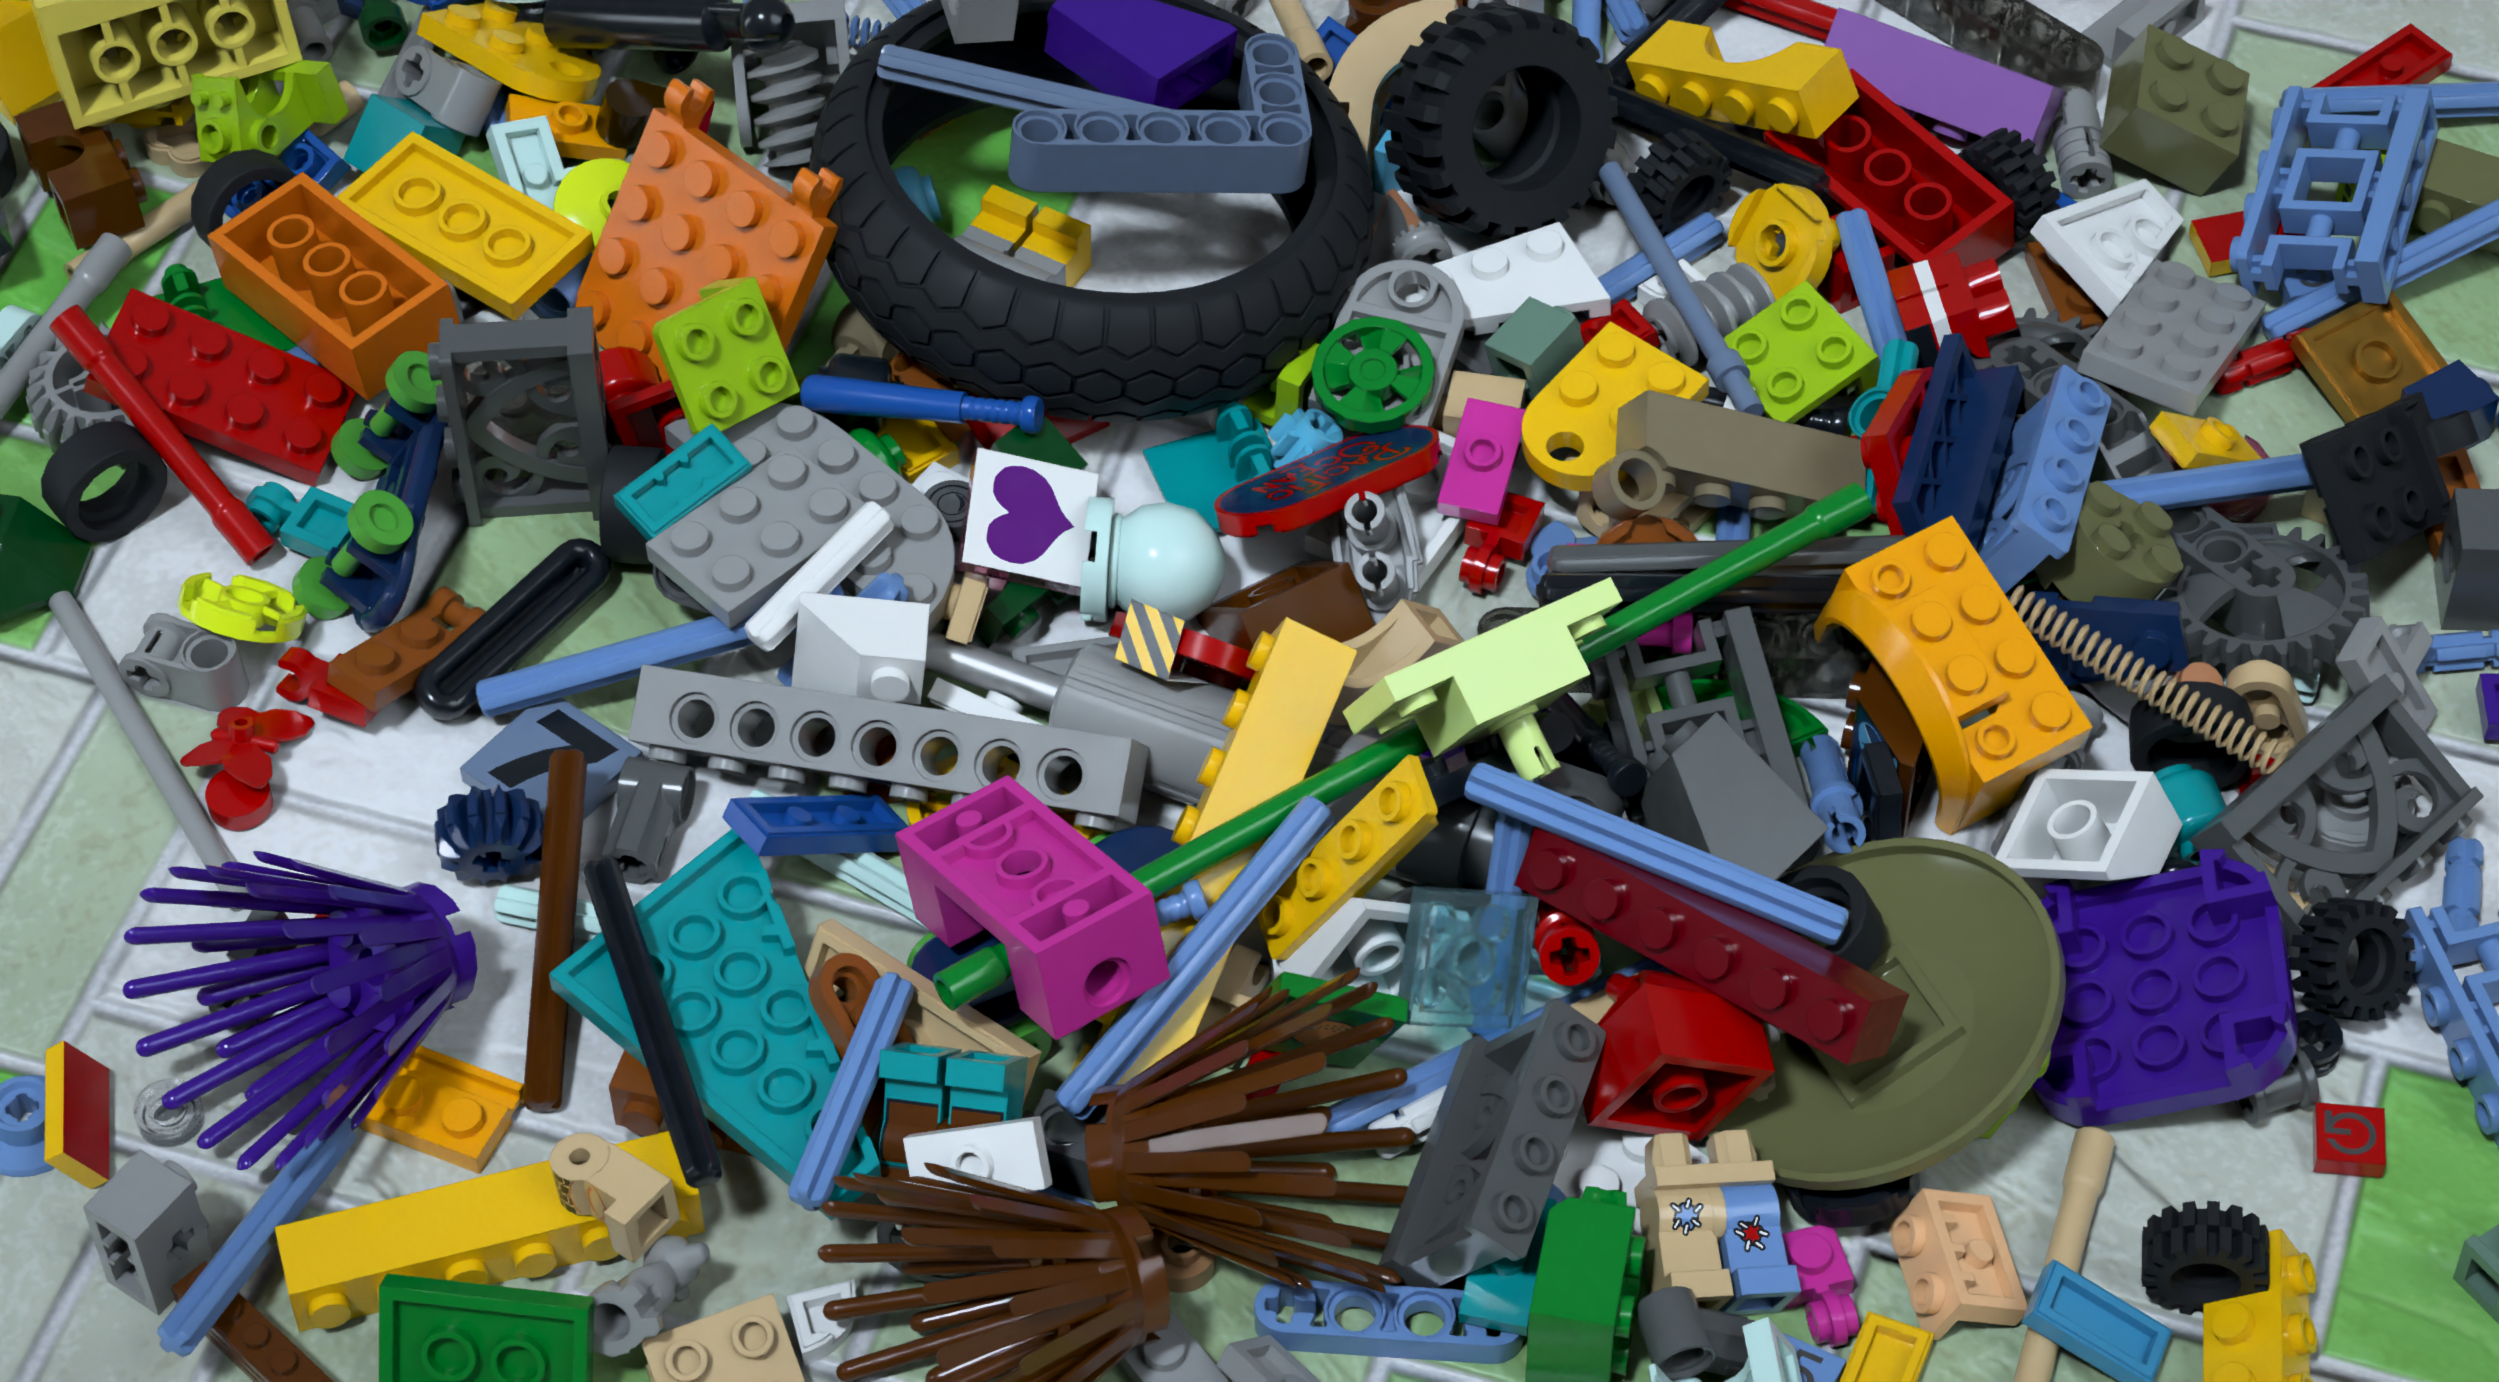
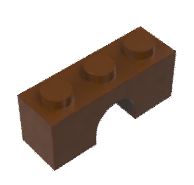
M63 100L14 116L28 165L44 193L52 190L60 220L77 250L94 245L103 233L107 232L120 236L145 227L139 206L140 203L148 201L143 181L136 167L130 169L124 148L119 139L113 140L108 124L99 127L85 126L75 130Z

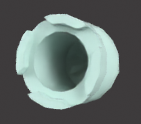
M1089 496L1085 531H1092L1090 551L1093 553L1092 557H1095V562L1082 561L1081 620L1106 622L1108 607L1115 608L1116 605H1119L1128 613L1131 599L1182 619L1185 623L1211 605L1221 588L1227 568L1223 547L1216 529L1195 509L1164 502L1141 505L1123 517L1120 513H1115V498Z

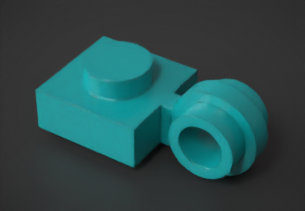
M269 481L263 486L254 487L246 498V506L269 534H274L279 529L283 546L309 557H326L332 547L341 549L352 536L347 525V515L354 503L311 486L301 501L296 503L294 495L287 488L279 483Z

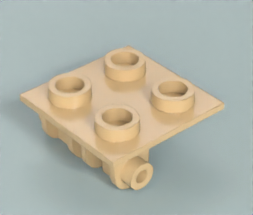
M773 1293L665 1331L654 1337L643 1339L640 1342L648 1363L645 1367L650 1382H805Z

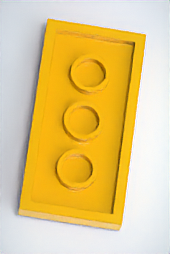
M414 131L410 132L336 197L439 277L447 279L453 286L514 321L595 249L591 231Z

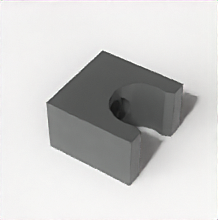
M2454 488L2433 569L2441 630L2488 631L2499 629V489Z

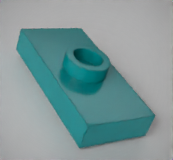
M711 423L613 495L614 503L617 509L645 539L650 541L716 494L753 471L752 464Z
M1547 1198L1529 1250L1524 1258L1512 1261L1504 1257L1467 1274L1458 1313L1460 1323L1523 1336L1528 1335L1529 1311L1549 1209L1557 1204L1556 1199Z

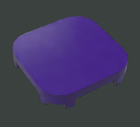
M2225 849L2199 850L2201 866L2074 891L2069 879H2060L2044 885L2047 896L2041 902L2050 915L2060 938L2065 959L2066 987L2060 1024L2051 1046L2049 1066L2045 1074L2038 1078L2031 1087L2038 1102L2054 1118L2075 1126H2105L2239 1100L2261 1092L2285 1073L2296 1054L2298 1025L2284 920L2265 871L2258 872L2252 865L2228 858Z

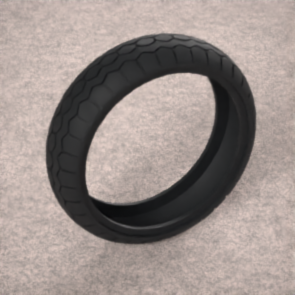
M1019 0L1013 41L964 44L954 43L941 1H928L906 13L875 35L850 61L826 100L816 126L810 155L809 170L818 175L821 168L826 167L844 179L843 187L827 215V218L838 226V230L826 261L845 295L882 337L921 367L973 394L987 399L1014 400L1016 402L1022 401L1026 396L1034 395L1043 400L1044 411H1047L1049 416L1085 421L1091 417L1092 421L1099 422L1154 421L1212 410L1224 404L1241 400L1270 385L1279 376L1288 362L1290 363L1301 355L1298 351L1310 348L1315 342L1321 344L1334 329L1339 312L1351 293L1348 289L1355 285L1356 279L1366 270L1374 231V193L1365 151L1355 127L1335 95L1301 58L1300 63L1312 124L1305 183L1296 191L1272 194L1288 220L1292 234L1269 255L1240 272L1193 287L1143 293L1102 292L1078 289L1042 281L993 263L967 249L932 223L910 200L891 168L893 162L903 151L932 129L954 118L993 107L994 105L881 80L877 77V66L881 50L886 44L1101 92L1044 52L1048 30L1047 16L1051 5L1056 0ZM1155 0L1229 23L1238 29L1230 76L1176 110H1240L1238 94L1245 43L1250 37L1267 32L1247 20L1204 0Z

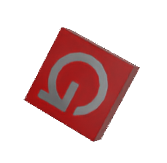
M2316 1102L2313 1112V1172L2382 1178L2386 1166L2385 1108Z

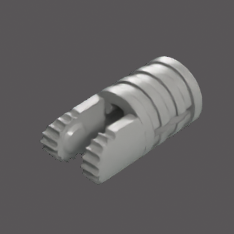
M2080 87L2077 89L2072 88V91L2067 92L2061 103V108L2063 109L2062 116H2058L2053 123L2054 136L2052 142L2063 192L2075 199H2089L2105 193L2113 184L2114 174L2109 152L2099 148L2102 126L2098 110L2096 109L2095 99L2086 89H2081ZM2077 176L2080 177L2081 187L2078 186Z

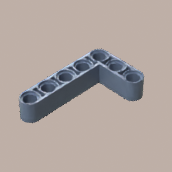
M1262 33L1248 39L1244 48L1238 94L1240 110L1052 108L1025 110L1013 119L1008 165L1009 178L1016 186L1035 192L1282 194L1296 191L1305 183L1312 135V124L1298 49L1294 42L1280 34Z

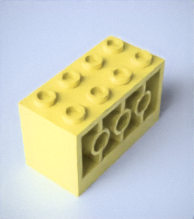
M29 0L53 76L75 130L85 126L99 127L107 125L118 116L145 108H163L172 103L174 99L191 95L193 92L191 76L195 73L212 77H238L240 80L260 73L262 75L263 72L303 60L286 0Z

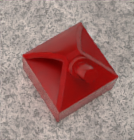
M1646 969L1642 970L1638 975L1630 977L1621 973L1613 974L1606 982L1605 991L1607 996L1615 1000V1002L1597 1023L1606 1031V1039L1582 1104L1587 1125L1653 1135L1683 1133L1687 1135L1689 1140L1701 1141L1775 1072L1762 1019L1678 974Z

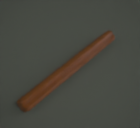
M557 749L551 754L549 761L523 1100L526 1103V1108L532 1112H554L560 1108L562 1103L569 1004L551 990L548 973L573 954L587 773L585 756L582 751L577 749Z

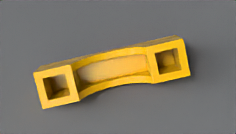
M1668 20L1626 60L1635 83V91L1700 118L1817 139L1859 98L1842 49L1795 42L1787 48L1761 59L1738 63L1724 62L1711 27Z

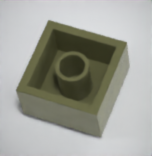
M2148 24L2112 65L2099 148L2201 197L2239 157L2250 73L2236 67L2229 61L2222 60L2187 43L2178 36L2171 35Z

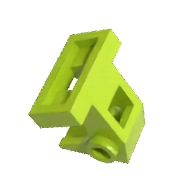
M302 60L263 72L262 75L260 73L240 80L238 77H212L199 73L191 76L193 92L190 95V99L195 106L200 161L215 162L234 151L250 149L278 156L314 122L337 124L350 112L330 62ZM274 81H284L282 96L279 95Z

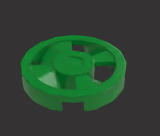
M1377 316L1354 319L1332 330L1317 347L1311 366L1315 400L1320 407L1323 408L1324 405L1329 412L1336 415L1337 423L1344 428L1369 434L1393 431L1405 425V417L1414 413L1420 405L1422 411L1430 402L1435 384V369L1431 349L1421 335L1398 320ZM1344 339L1353 340L1356 343L1361 342L1363 350L1354 355L1341 345L1340 342ZM1408 342L1417 352L1420 365L1398 370L1396 361L1392 356ZM1346 388L1351 390L1340 401L1331 394V392ZM1395 391L1406 400L1389 410H1384L1382 404Z

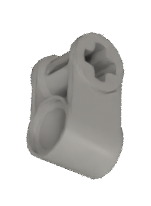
M419 45L411 46L403 52L398 61L395 74L397 88L403 95L430 112L431 117L438 122L474 137H479L502 85L501 82L457 57L444 59L431 49Z
M155 613L148 617L143 625V639L136 650L125 654L118 665V672L122 679L139 693L149 697H163L187 703L207 711L221 712L226 708L235 707L246 698L249 691L248 678L235 638L211 632L194 623L180 620L165 613Z

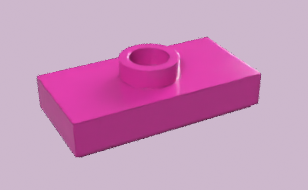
M1467 398L1437 500V513L1498 526L1522 444V420L1525 409Z

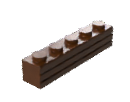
M206 1261L202 1262L173 1285L171 1289L176 1303L179 1302L208 1265ZM239 1292L205 1335L253 1382H333Z

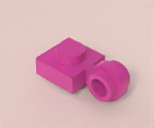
M1817 1225L1783 1233L1782 1237L1788 1265H1796L1801 1292L1785 1306L1786 1309L1806 1304L1807 1325L1811 1337L1816 1344L1828 1342L1831 1348L1847 1344L1849 1336L1858 1334L1859 1322L1855 1305L1849 1295L1853 1290L1854 1277L1835 1229L1825 1225Z

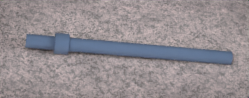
M1615 161L1606 163L1599 170V177L1707 358L1706 370L1716 388L1720 392L1728 394L1737 411L1761 416L1764 412V406L1748 381L1750 370L1740 353L1735 349H1729L1621 165Z

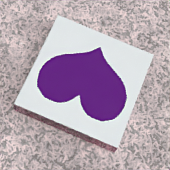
M977 447L972 456L957 570L1079 596L1081 592L1082 561H1088L1092 531H1085L1089 496L1096 497L1099 474Z

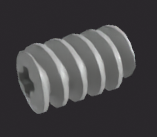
M790 40L781 50L770 53L756 51L750 47L743 49L744 56L759 58L762 61V65L747 72V79L765 82L766 86L763 90L750 96L751 102L769 105L770 111L754 119L755 125L773 129L771 136L758 142L760 149L776 151L777 154L775 159L762 165L765 167L790 166L810 162L812 143L820 115L811 113L825 105L826 97L821 93L808 91L810 88L821 83L823 78L822 72L804 68V66L818 59L819 53L818 49L814 47L800 45L803 42L801 40Z
M1744 262L1731 265L1726 272L1712 273L1705 281L1691 282L1723 338L1776 301L1764 278L1752 266ZM1669 294L1664 299L1656 298L1647 302L1643 308L1642 316L1657 330L1661 345L1656 348L1674 359L1677 356L1678 360L1688 367L1696 365L1698 350L1703 355L1704 353Z

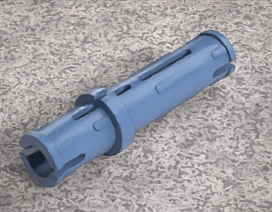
M1825 734L1815 735L1812 738L1816 749L1812 750L1807 740L1800 749V759L1805 768L1812 792L1810 809L1829 827L1823 834L1827 847L1840 854L1851 853L1853 850L1849 839L1853 837L1856 845L1860 847L1866 838V828L1861 819L1863 814L1862 798L1857 793L1856 788L1849 782L1839 743L1831 736Z

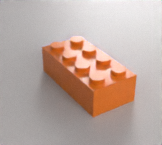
M301 172L207 235L224 287L367 401L387 388L385 382L386 372L400 354L406 351H421L428 354V343L439 342L440 318H453L454 324H460L449 284L304 172Z

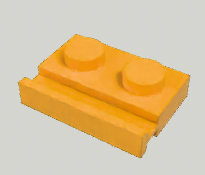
M419 1045L361 1122L360 1126L364 1131L480 1174L512 1124L511 1116L518 1106L522 1107L525 1103L523 1100L524 1084Z

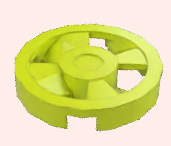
M204 572L190 576L181 586L177 603L181 615L195 625L211 632L238 640L259 643H285L298 639L303 632L307 615L305 606H295L296 599L293 593L268 581L237 574V576L232 577L231 585L223 586L211 580L212 572ZM268 624L275 626L276 631H257L256 628Z

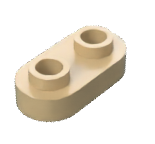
M2252 660L2237 666L2228 674L2226 687L2231 688L2246 699L2253 713V724L2256 726L2254 741H2256L2261 732H2267V738L2257 754L2263 755L2271 740L2278 738L2279 743L2270 756L2277 759L2282 752L2283 746L2289 745L2291 749L2308 734V716L2291 675L2287 670L2267 660Z

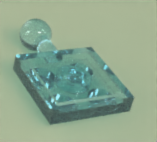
M1413 886L1398 992L1399 997H1404L1405 1000H1408L1407 1023L1405 1024L1489 1029H1515L1521 1026L1528 975L1547 976L1542 970L1536 948H1532L1539 898L1524 892ZM1566 946L1561 947L1562 955L1568 954ZM1601 952L1599 966L1592 977L1581 984L1561 986L1569 990H1584L1596 983L1603 969Z

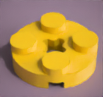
M1784 183L1774 184L1768 189H1757L1748 194L1737 208L1728 232V246L1736 247V262H1744L1752 266L1764 278L1776 300L1805 280L1816 290L1828 271L1832 253L1838 248L1841 241L1836 221L1829 218L1827 208L1821 199L1805 187ZM1778 233L1785 234L1786 239L1785 249L1779 257L1777 256L1780 247L1775 242Z

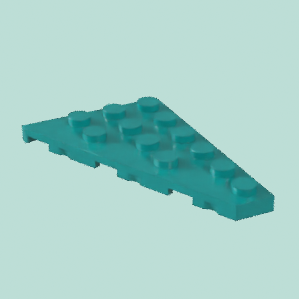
M731 829L634 905V909L705 1117L790 1186L839 1070L841 1061L834 1043L810 1001L808 992L809 982H807L798 959L796 946L781 907L775 900L766 869H763L759 856ZM600 932L548 973L551 990L647 1068L603 934ZM862 1121L839 1176L854 1177L852 1172L881 1177L879 1159L870 1137L866 1134ZM835 1184L829 1201L854 1202L864 1192L846 1190ZM821 1207L818 1209V1210H819L820 1212H822L826 1217H828L831 1221L835 1218V1217H831V1216L825 1214V1213L823 1212V1210L821 1209Z

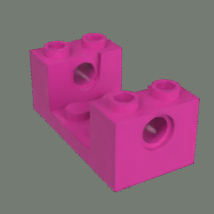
M1009 775L895 833L916 919L949 948L964 940L975 937L984 930L983 927L1000 940L1006 948L1020 1010L1055 1040L1081 1029L1087 1023L1127 1001L1138 998L1147 990L1170 978L1152 891Z

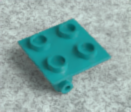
M1238 401L1224 404L1218 408L1216 429L1143 450V456L1165 502L1195 509L1217 532L1221 530L1219 529L1214 509L1215 500L1234 486L1275 469L1272 464L1270 451L1272 445L1259 419H1252L1249 408L1245 405H1240Z

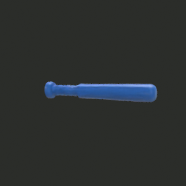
M820 374L807 376L800 387L802 406L817 413L923 420L964 424L967 420H971L974 422L1019 425L1021 431L1028 434L1038 433L1044 419L1043 400L1034 395L1026 396L1022 401L1016 402L1014 400L976 398L969 396L965 391L934 389Z

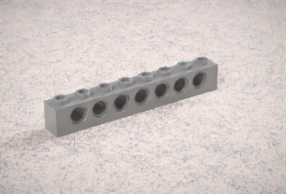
M644 664L641 667L628 736L629 741L649 748L648 759L686 765L687 755L709 758L707 768L740 775L746 774L747 764L769 767L768 778L797 784H806L808 773L829 776L828 787L861 794L867 793L868 783L891 786L889 797L918 803H927L929 792L952 796L951 804L997 781V769L1001 760L1009 754L1016 753L1020 761V769L1014 779L1017 783L1053 812L1076 815L1075 826L1103 832H1113L1115 821L1136 824L1149 752L1148 746L1132 738ZM711 707L714 712L713 726L707 734L698 737L695 731L696 719L704 709ZM772 716L775 725L774 734L768 743L758 747L755 741V730L764 718ZM832 725L835 731L834 745L828 753L818 756L815 750L816 737L823 728ZM893 734L897 746L895 755L888 763L879 766L875 758L876 747L884 737ZM955 744L958 751V760L955 767L949 773L939 775L936 768V759L939 752L945 746ZM1078 762L1082 769L1081 783L1075 791L1063 795L1059 788L1060 774L1065 767Z

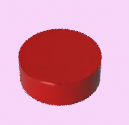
M225 770L217 773L209 781L205 790V799L210 817L218 826L227 830L241 831L253 828L262 823L269 816L273 808V796L269 782L263 789H254L239 782L225 772Z

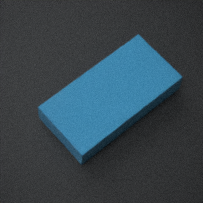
M2055 1259L2042 1269L2021 1321L2024 1325L2119 1382H2153L2173 1331Z

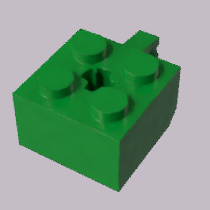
M1586 1186L1581 1199L1568 1197L1549 1209L1529 1311L1525 1382H1611L1613 1374L1626 1376L1632 1340L1630 1332L1633 1316H1635L1634 1310L1640 1299L1642 1285L1641 1270L1646 1237L1633 1235L1636 1208L1627 1206L1626 1192Z

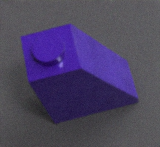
M1056 0L1051 5L1047 16L1048 30L1044 52L1105 94L1176 110L1230 76L1238 29L1229 23L1155 0Z

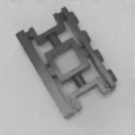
M1749 606L1726 610L1721 620L1711 622L1710 618L1697 621L1692 634L1697 653L1644 664L1636 638L1587 665L1591 673L1587 676L1591 694L1594 700L1603 699L1609 718L1608 722H1604L1603 730L1608 734L1609 742L1625 757H1635L1645 765L1662 749V746L1666 743L1665 735L1676 733L1689 720L1699 728L1717 712L1809 807ZM1723 659L1733 696L1698 703L1691 679L1717 673ZM1622 667L1630 692L1664 684L1667 689L1672 709L1645 715L1641 725L1645 742L1642 740ZM1647 771L1648 780L1652 775ZM1637 794L1628 797L1623 796L1625 801L1624 810L1630 821L1638 819L1640 826L1650 829ZM1819 839L1785 872L1795 870L1813 861L1821 847Z

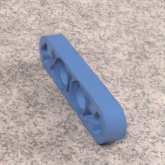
M1274 1280L1261 1288L1254 1301V1324L1257 1335L1264 1336L1270 1334L1287 1351L1499 1364L1515 1358L1522 1350L1525 1340L1523 1335L1503 1331L1497 1337L1487 1336L1486 1328L1465 1323L1463 1336H1455L1456 1316L1459 1313L1464 1290L1383 1285L1386 1293L1349 1282L1309 1280L1313 1289H1306L1295 1285L1296 1288ZM1280 1306L1293 1307L1290 1323L1277 1322ZM1316 1307H1324L1323 1327L1315 1326ZM1348 1307H1359L1370 1312L1374 1322L1362 1331H1350L1339 1326L1335 1318L1340 1311ZM1426 1311L1440 1317L1444 1325L1433 1335L1421 1336L1408 1330L1405 1321L1416 1312Z

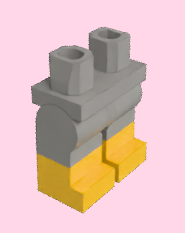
M994 184L991 185L981 198L980 213L962 235L954 238L955 241L993 263L1026 276L1063 286L1074 287L1091 267L1090 224L1047 206H1044L1039 212L1037 202Z

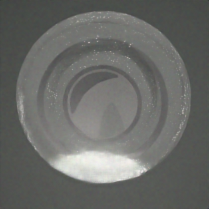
M176 1078L158 1080L145 1087L137 1096L133 1113L139 1133L148 1143L165 1148L180 1146L192 1140L202 1129L205 1121V1111L201 1097L174 1110H169L162 1105L163 1095L186 1082L185 1080Z

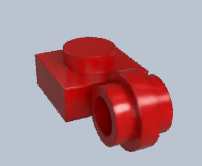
M1507 492L1498 526L1468 520L1465 526L1464 544L1470 546L1467 548L1461 563L1459 581L1467 583L1469 591L1482 595L1486 590L1496 592L1499 589L1504 577L1507 557L1523 561L1543 522L1545 503Z

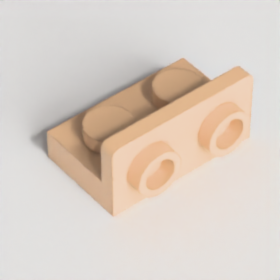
M1922 1188L1889 1226L1892 1247L1897 1254L1909 1291L1910 1302L1915 1310L1920 1329L1934 1333L1933 1340L1939 1341L1958 1320L2016 1326L2023 1319L2028 1304L1991 1196Z

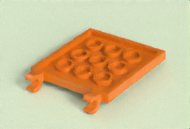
M673 78L664 95V105L666 108H653L577 291L575 307L593 306L599 345L605 349L618 346L631 347L645 353L655 365L660 382L670 377L653 338L652 331L654 325L658 321L701 301L698 290L717 280L755 276L786 352L838 230V226L829 220L827 215L843 187L844 179L826 167H822L818 175L808 168L802 167L795 177L792 193H790L698 129L703 116L712 104L715 90L699 79H693L689 87L681 80Z

